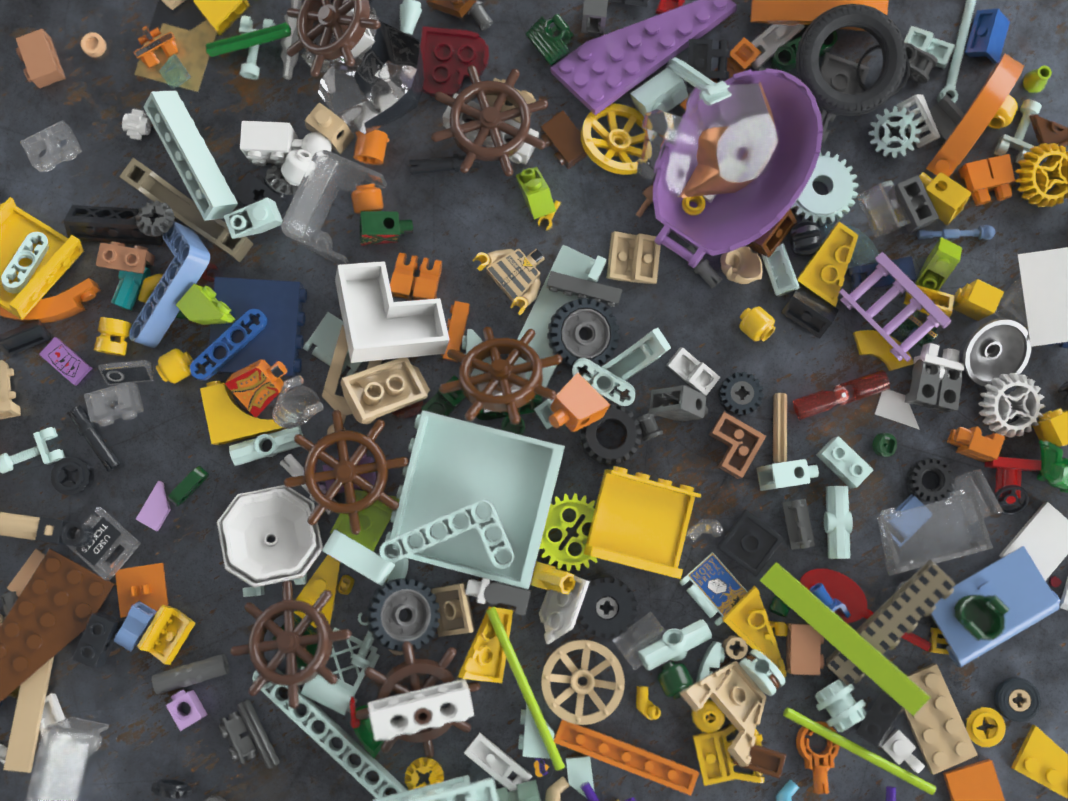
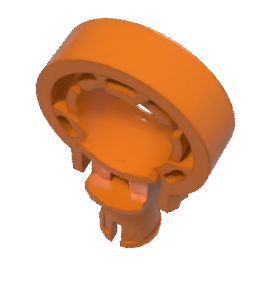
M815 721L821 724L822 726L837 733L836 730L833 727H829L827 723ZM802 726L797 733L796 747L801 757L804 758L805 768L812 770L813 793L829 794L827 771H829V768H834V758L837 756L840 746L826 739L827 746L818 754L814 753L809 747V738H805V735L811 736L814 732Z

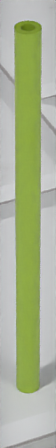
M495 607L486 610L554 768L556 771L561 770L565 767L499 615Z
M789 707L785 709L783 716L928 794L933 795L935 793L936 786L793 709Z

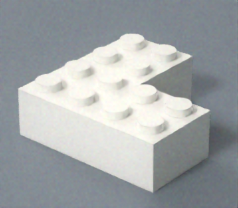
M385 261L337 266L335 283L351 363L445 354L449 343V335L440 298L393 302Z

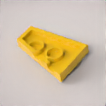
M495 607L509 638L513 610ZM486 612L458 678L502 683L506 656Z

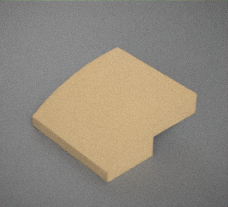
M612 232L606 279L656 284L661 246L655 243L656 236Z

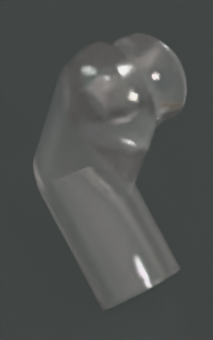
M701 519L687 531L686 535L694 542L703 533L718 537L722 534L723 528L717 520Z

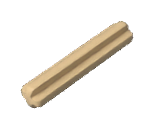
M775 393L773 395V461L775 463L787 461V394Z

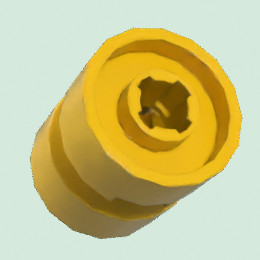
M100 317L98 331L101 335L96 337L94 351L125 356L128 344L125 338L129 337L132 323ZM110 336L115 337V340L110 341Z

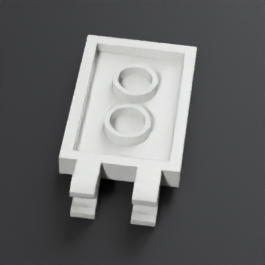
M1044 502L999 556L1002 558L1024 546L1046 581L1068 555V519L1049 502Z

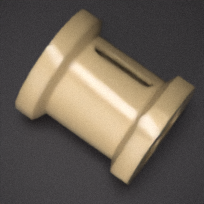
M733 635L723 641L722 646L726 654L731 658L741 659L747 654L748 647L742 638ZM736 641V644L740 645V650L737 649L734 653L730 649V645H734Z

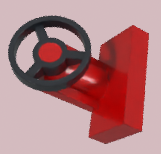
M998 457L996 460L985 462V467L996 468V486L993 497L996 510L1004 515H1014L1023 511L1028 505L1029 497L1026 490L1021 487L1022 471L1041 470V460ZM1021 492L1025 494L1023 504L1018 501L1021 497ZM1002 504H1005L1007 506L1016 505L1018 508L1014 510H1003L998 506Z

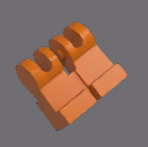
M399 253L390 282L392 297L411 300L413 294L414 301L436 299L442 261L435 260L433 269L428 270L429 258L424 257L419 268L420 276L414 277L416 270H418V256L412 255L410 264L405 265L406 254Z

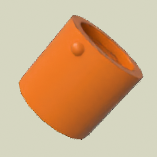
M360 128L355 133L357 138L353 158L366 164H383L386 145L389 142L388 135L380 130H374L365 134L366 129Z

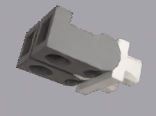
M932 343L923 344L920 356L914 357L913 378L910 393H906L905 403L927 407L928 409L944 413L958 411L962 371H964L965 366L964 363L959 362L960 351L949 348L944 349L941 358L937 357L938 345Z
M483 578L482 581L469 579L466 594L478 597L477 602L482 604L488 602L495 605L504 603L516 606L515 613L525 616L532 590L501 582L492 583V580Z

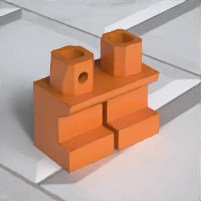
M1009 154L966 163L959 169L961 179L964 178L966 189L972 193L971 195L976 206L991 201L988 191H995L997 201L1006 200L1012 196L1011 184L1015 182Z
M977 426L970 429L958 427L957 430L952 429L950 431L947 443L957 446V453L981 462L998 459L1005 436L997 433L981 436V429Z

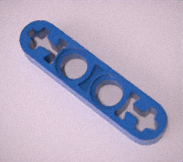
M259 309L248 310L191 363L190 373L192 376L202 381L210 379L266 327V315ZM253 315L256 317L260 315L258 319L260 324H252L249 327L252 332L249 334L241 325L244 323L246 326H249L252 323L251 317ZM236 330H241L244 333V338L239 343H234L231 338ZM220 346L226 349L225 357L216 359L214 357V350ZM207 356L216 363L215 366L210 363L205 367L206 374H197L199 372L198 365L205 366L209 362L206 359Z

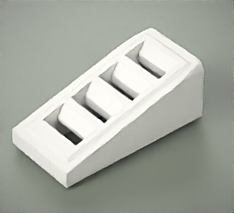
M914 95L897 104L899 112L904 107L907 108L906 115L912 112L915 115L921 113L922 116L915 120H919L920 123L925 121L927 125L919 129L922 130V133L927 130L931 132L922 138L920 134H916L915 137L920 140L919 143H916L918 148L940 138L923 95ZM916 104L917 108L910 111L909 107ZM908 125L907 128L911 134V126Z

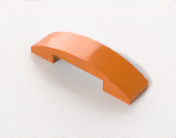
M745 37L730 51V58L727 61L729 79L733 77V74L747 71L761 54ZM711 79L714 83L717 84V79ZM695 88L680 106L687 111L700 96H704V93Z

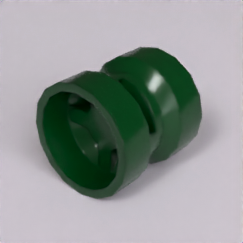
M506 416L502 421L501 429L523 435L525 423L520 417V422L513 424L509 416Z

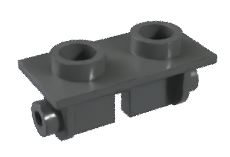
M806 499L783 502L782 506L791 550L815 546Z
M237 711L227 715L228 721H226L225 717L219 719L221 724L218 725V729L223 739L227 738L231 747L228 748V752L233 762L237 760L238 764H243V757L249 760L256 756V748L250 735L240 738L239 734L247 731L241 715H238Z

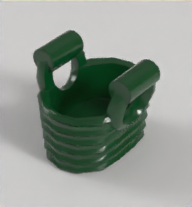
M559 14L554 15L548 20L541 16L525 32L527 38L549 65H552L566 55V53L570 52L567 45L574 37V34L569 30V26ZM554 23L556 26L551 28L550 24ZM558 30L560 32L559 35L553 36L555 31Z
M996 595L964 596L954 606L955 617L977 641L981 639L994 640L1005 629L1004 615L1009 611V608Z

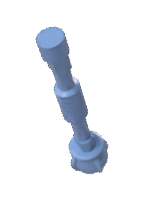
M990 225L979 226L978 229L973 230L943 229L942 231L918 230L917 232L918 239L933 237L947 239L973 236L978 237L979 240H990L995 236V229Z

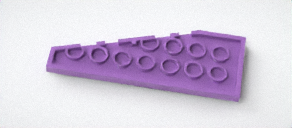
M697 0L585 42L552 66L551 74L596 116L666 64L670 59L688 47L689 39L701 38L735 13L737 5L732 0Z

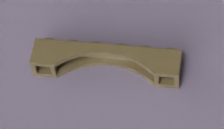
M135 158L130 161L119 176L128 185L151 201L166 202L172 209L175 218L238 262L242 261L253 246V243L246 236L233 239L226 222L221 219L204 221L193 200Z

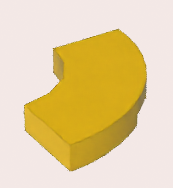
M862 330L853 333L859 354L878 357L886 364L889 371L913 365V359L908 351L906 353L911 359L908 362L904 358L899 361L890 352L893 347L877 331ZM890 336L898 345L901 344L897 339Z

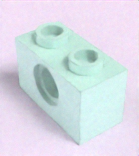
M839 436L832 438L816 454L849 488L858 487L873 471Z

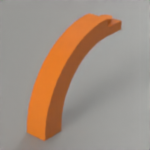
M1007 54L1002 56L969 109L928 164L927 170L935 175L943 173L949 177L1009 95L1023 71V64Z
M88 278L59 295L41 299L23 320L0 307V316L25 323L38 319L41 323L64 320L85 311L81 302L92 300L101 289L97 282Z

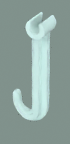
M676 57L668 61L666 68L668 67L678 76L703 92L709 105L729 97L723 91L728 88L724 81L716 84Z

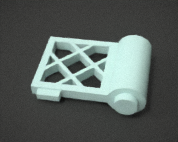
M353 636L346 639L349 646L348 649L335 652L332 645L333 654L330 655V658L334 657L338 669L332 673H339L340 676L337 683L331 685L318 674L314 679L305 683L301 691L302 695L344 716L347 712L350 713V699L355 697L365 676V669L367 667L374 669L380 657L376 653L378 648L371 645V652L367 658L370 662L368 665H365L361 672L358 666L355 665L341 669L337 655L349 651L352 655L354 649L360 648L363 645L362 640ZM350 641H352V642H354V643H356V644H358V645L352 647ZM352 668L356 669L358 678L354 686L344 681L343 671Z

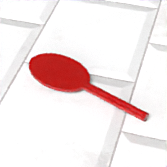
M819 568L806 572L800 578L799 582L808 590L814 585L822 583L832 599L837 598L846 606L851 616L846 618L839 608L834 613L846 623L856 622L862 617L868 619L874 613L867 609V599L862 589L852 579L840 572ZM906 632L901 636V638L927 652L931 648V642L912 632L909 634Z

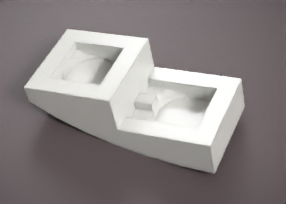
M680 347L666 364V367L705 396L720 379V376L703 362H699L683 347Z

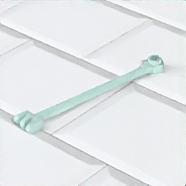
M966 0L946 86L938 94L937 102L946 93L952 95L951 100L954 103L958 99L955 85L976 0Z

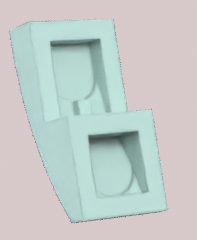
M911 26L904 40L905 43H911L924 52L934 55L938 59L936 66L945 69L955 47L954 44L933 38L932 32Z

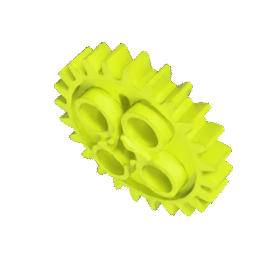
M574 493L572 500H569L567 494H564V501H560L556 496V504H550L539 548H544L545 550L541 557L544 558L549 555L551 557L549 560L550 565L556 560L558 562L557 569L566 564L567 571H570L572 565H575L577 571H580V564L582 563L585 567L589 568L588 561L590 559L595 563L598 561L596 557L584 554L588 536L583 534L582 526L587 522L592 523L595 500L587 504L586 496L584 495L580 501L578 500L577 493ZM565 509L575 511L576 518L573 522L563 520L562 513ZM584 514V520L576 529L578 536L576 538L572 536L563 550H559L560 544L568 535L566 528H572L579 517ZM553 528H558L562 532V538L558 542H552L548 537L549 531ZM573 542L579 543L582 548L581 553L577 556H572L568 552V546Z

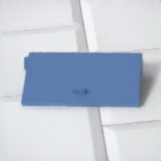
M1021 546L953 587V593L944 600L941 598L935 604L936 608L931 613V616L948 643L946 649L949 652L950 658L958 667H962L1059 610L1060 599L1054 591L1050 590L1026 548ZM968 595H996L1009 608V611L1004 615L1005 629L1001 635L994 640L981 639L977 641L955 617L954 606L957 601Z

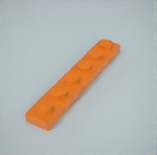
M561 719L554 737V743L688 795H692L699 775V771L563 719Z

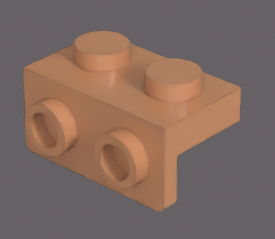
M111 242V244L100 243L96 265L103 268L143 274L146 264L154 265L155 256L148 251V248L135 245L134 248H130L118 242Z

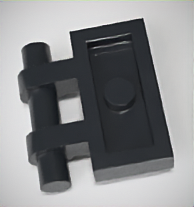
M689 39L687 64L710 80L717 79V83L729 79V72L727 71V61L730 58V50H728L729 41L719 40V49H712L713 39ZM712 57L718 58V71H711ZM689 82L686 84V88H696Z

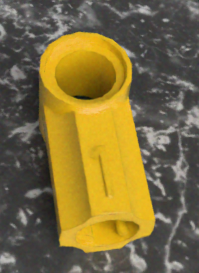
M536 561L530 585L568 594L571 590H574L576 581L573 574L558 570L555 566Z

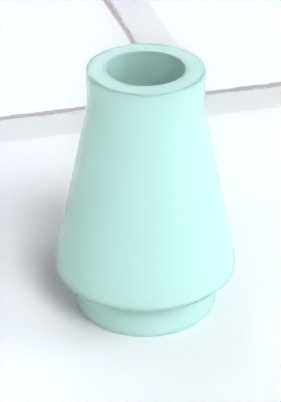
M403 0V3L400 4V31L410 36H413L414 29L422 12L420 2Z

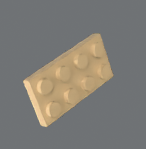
M933 663L906 675L930 696L927 703L914 716L906 709L904 711L930 773L933 775L978 756L938 665Z

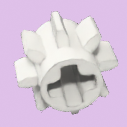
M132 109V114L124 115L122 129L127 132L130 138L141 140L142 135L150 133L151 120L147 117V114H144V111Z

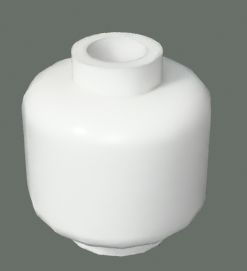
M293 150L286 155L281 167V173L284 179L291 185L307 184L316 168V163L311 158V154L306 150Z

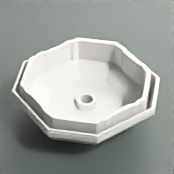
M284 485L237 494L217 521L225 569L254 588L304 577L323 549L318 521L315 525H309L307 522L308 517L315 509L314 502ZM274 536L276 540L273 543H268L267 538Z

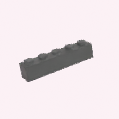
M550 271L547 288L552 292L561 291L567 296H572L573 294L578 296L579 299H593L596 302L606 303L609 307L618 306L622 289L554 271Z

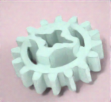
M894 106L893 112H889L885 108V115L877 114L876 117L879 121L877 123L871 122L870 124L875 128L874 131L869 132V135L875 136V139L870 141L872 145L878 144L876 151L880 152L883 149V156L885 157L892 153L893 158H897L899 152L906 156L905 150L909 148L913 151L912 143L920 142L915 137L916 134L922 133L921 129H916L915 127L920 124V121L912 120L915 116L913 112L906 115L907 108L905 107L901 112H898L897 106ZM891 117H902L898 122H890L888 120ZM881 125L885 128V136L882 140L879 137ZM889 125L895 129L900 127L899 133L903 140L896 136L890 138L892 133L887 126ZM908 125L911 126L910 139L905 136ZM892 143H900L901 145H903L899 148L888 147Z

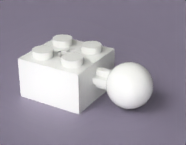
M242 121L240 149L247 159L256 166L275 163L276 166L281 167L286 155L293 150H306L311 154V158L315 162L324 161L331 153L330 141L319 132H311L303 139H298L290 123Z

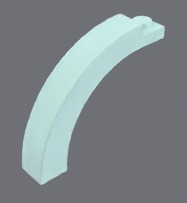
M656 328L620 355L603 365L602 368L626 381L661 357L671 347L659 328ZM594 371L593 374H589L591 376V379L589 381L593 382V378L598 371ZM601 376L597 379V384L601 388H607L610 386L611 381L607 376ZM550 399L545 400L534 409L546 429L552 427L549 422V416L553 414L550 409L553 400Z

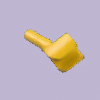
M556 200L555 203H554V206H555V209H556V210L558 209L559 205L561 204V203H560L559 201H557V200ZM555 212L540 217L538 226L541 225L543 220H548L549 226L546 228V231L552 228L551 220Z
M769 621L771 627L774 628L775 636L788 635L786 623Z

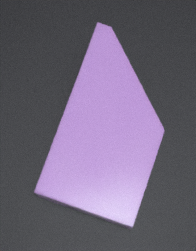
M162 481L157 482L136 520L155 531H159L171 511Z

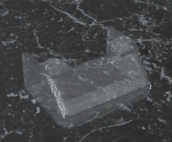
M327 150L316 152L282 221L281 228L283 233L291 240L319 256L340 265L350 264L344 255L332 251L333 240L328 233L321 231V227L339 189L352 193V191L356 190V186L362 185L364 180L385 189L387 183L383 174Z
M69 717L47 726L41 738L27 801H78L88 756L99 749L102 740L99 734L108 730L109 725Z

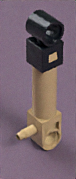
M0 512L1 536L80 548L89 546L94 539L93 528L84 523ZM79 529L80 537L76 540L75 533Z

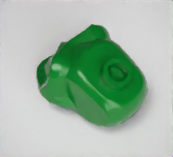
M1040 439L1038 444L1041 449V470L1037 475V480L1046 481L1048 485L1060 488V492L1068 493V458L1062 459L1063 450L1049 441Z

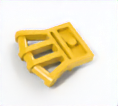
M732 723L713 733L692 735L704 786L734 779L764 783L765 776H763V773L753 771V774L733 770V766L736 765L731 763L732 758L728 748L734 740L727 741L726 736L736 730ZM755 728V744L762 746V734H759Z

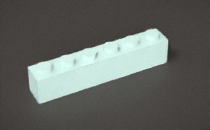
M177 91L151 92L144 105V109L204 221L224 218L223 216L233 212L238 203L209 152L204 139L198 132L194 121L186 110L183 101L180 99Z

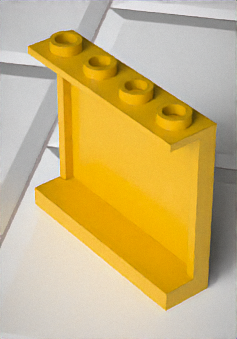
M11 197L5 203L0 204V307L23 320L84 250L80 239L73 235L70 238L65 237L18 208ZM32 232L45 234L48 239L49 249L29 282L19 293L7 292L3 288L1 276L28 234ZM38 241V243H33V253L36 245H42L41 241ZM23 258L18 264L27 267L33 261L29 258ZM17 276L14 280H9V284L18 282Z
M614 466L613 470L605 469L584 554L681 579L683 569L678 568L694 500L695 497L701 498V494L693 492L694 488L680 484L679 488L671 486L672 482L658 478L657 482L649 480L650 475L636 472L635 476L627 474L628 470L625 468Z

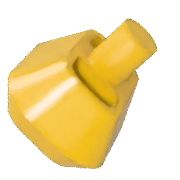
M343 575L337 586L338 592L348 595L355 583L354 579L349 575Z

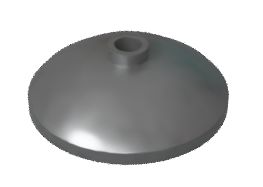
M1006 318L994 319L980 326L967 341L963 353L964 369L969 378L985 387L987 384L992 385L991 379L999 378L1001 374L1017 373L1019 375L1027 365L1031 354L1029 333L1018 322Z

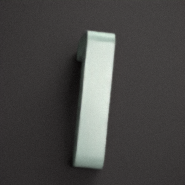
M480 500L390 539L380 547L381 558L386 562L393 563L477 527L490 560L495 567L500 569L507 568L514 560V552L493 504L488 500ZM484 504L488 506L490 512L487 518H481L477 515L476 509L478 505ZM458 514L465 516L467 524L463 528H458L454 524V518ZM435 524L441 525L444 529V534L440 538L433 536L431 532ZM495 527L498 529L500 535L497 540L492 541L487 538L486 531L488 528ZM412 534H416L421 538V545L417 548L409 543V537ZM389 544L397 546L399 551L397 557H390L387 554ZM499 550H505L509 554V561L506 563L498 562L496 553Z

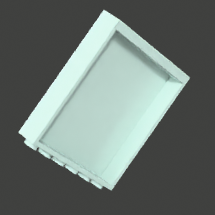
M422 410V414H418L414 428L418 429L416 438H412L409 444L408 451L412 452L410 461L403 468L402 475L406 476L404 485H400L397 492V499H400L399 507L397 510H393L391 522L394 525L392 532L387 533L385 542L477 501L488 500L493 504L514 552V560L509 567L500 569L493 565L477 527L406 558L529 589L565 446ZM484 504L478 505L476 509L477 515L481 518L488 517L490 512L488 506ZM458 514L454 518V524L458 528H463L466 526L467 520L465 516ZM435 524L431 532L433 536L440 538L444 534V529L441 525ZM495 527L487 529L486 536L489 540L494 541L499 538L498 529ZM412 534L409 537L410 545L416 548L421 545V538L416 534ZM389 544L387 553L398 555L397 546ZM499 550L496 553L498 562L506 563L509 561V554L505 550Z

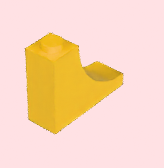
M212 381L207 383V387L200 388L211 444L219 446L286 429L285 420L259 419L246 413L236 403L230 389L221 381Z

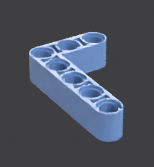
M174 222L171 229L163 234V240L175 257L129 332L131 341L151 348H155L160 343L180 311L176 304L192 285L198 282L210 261V253L195 231L177 222Z

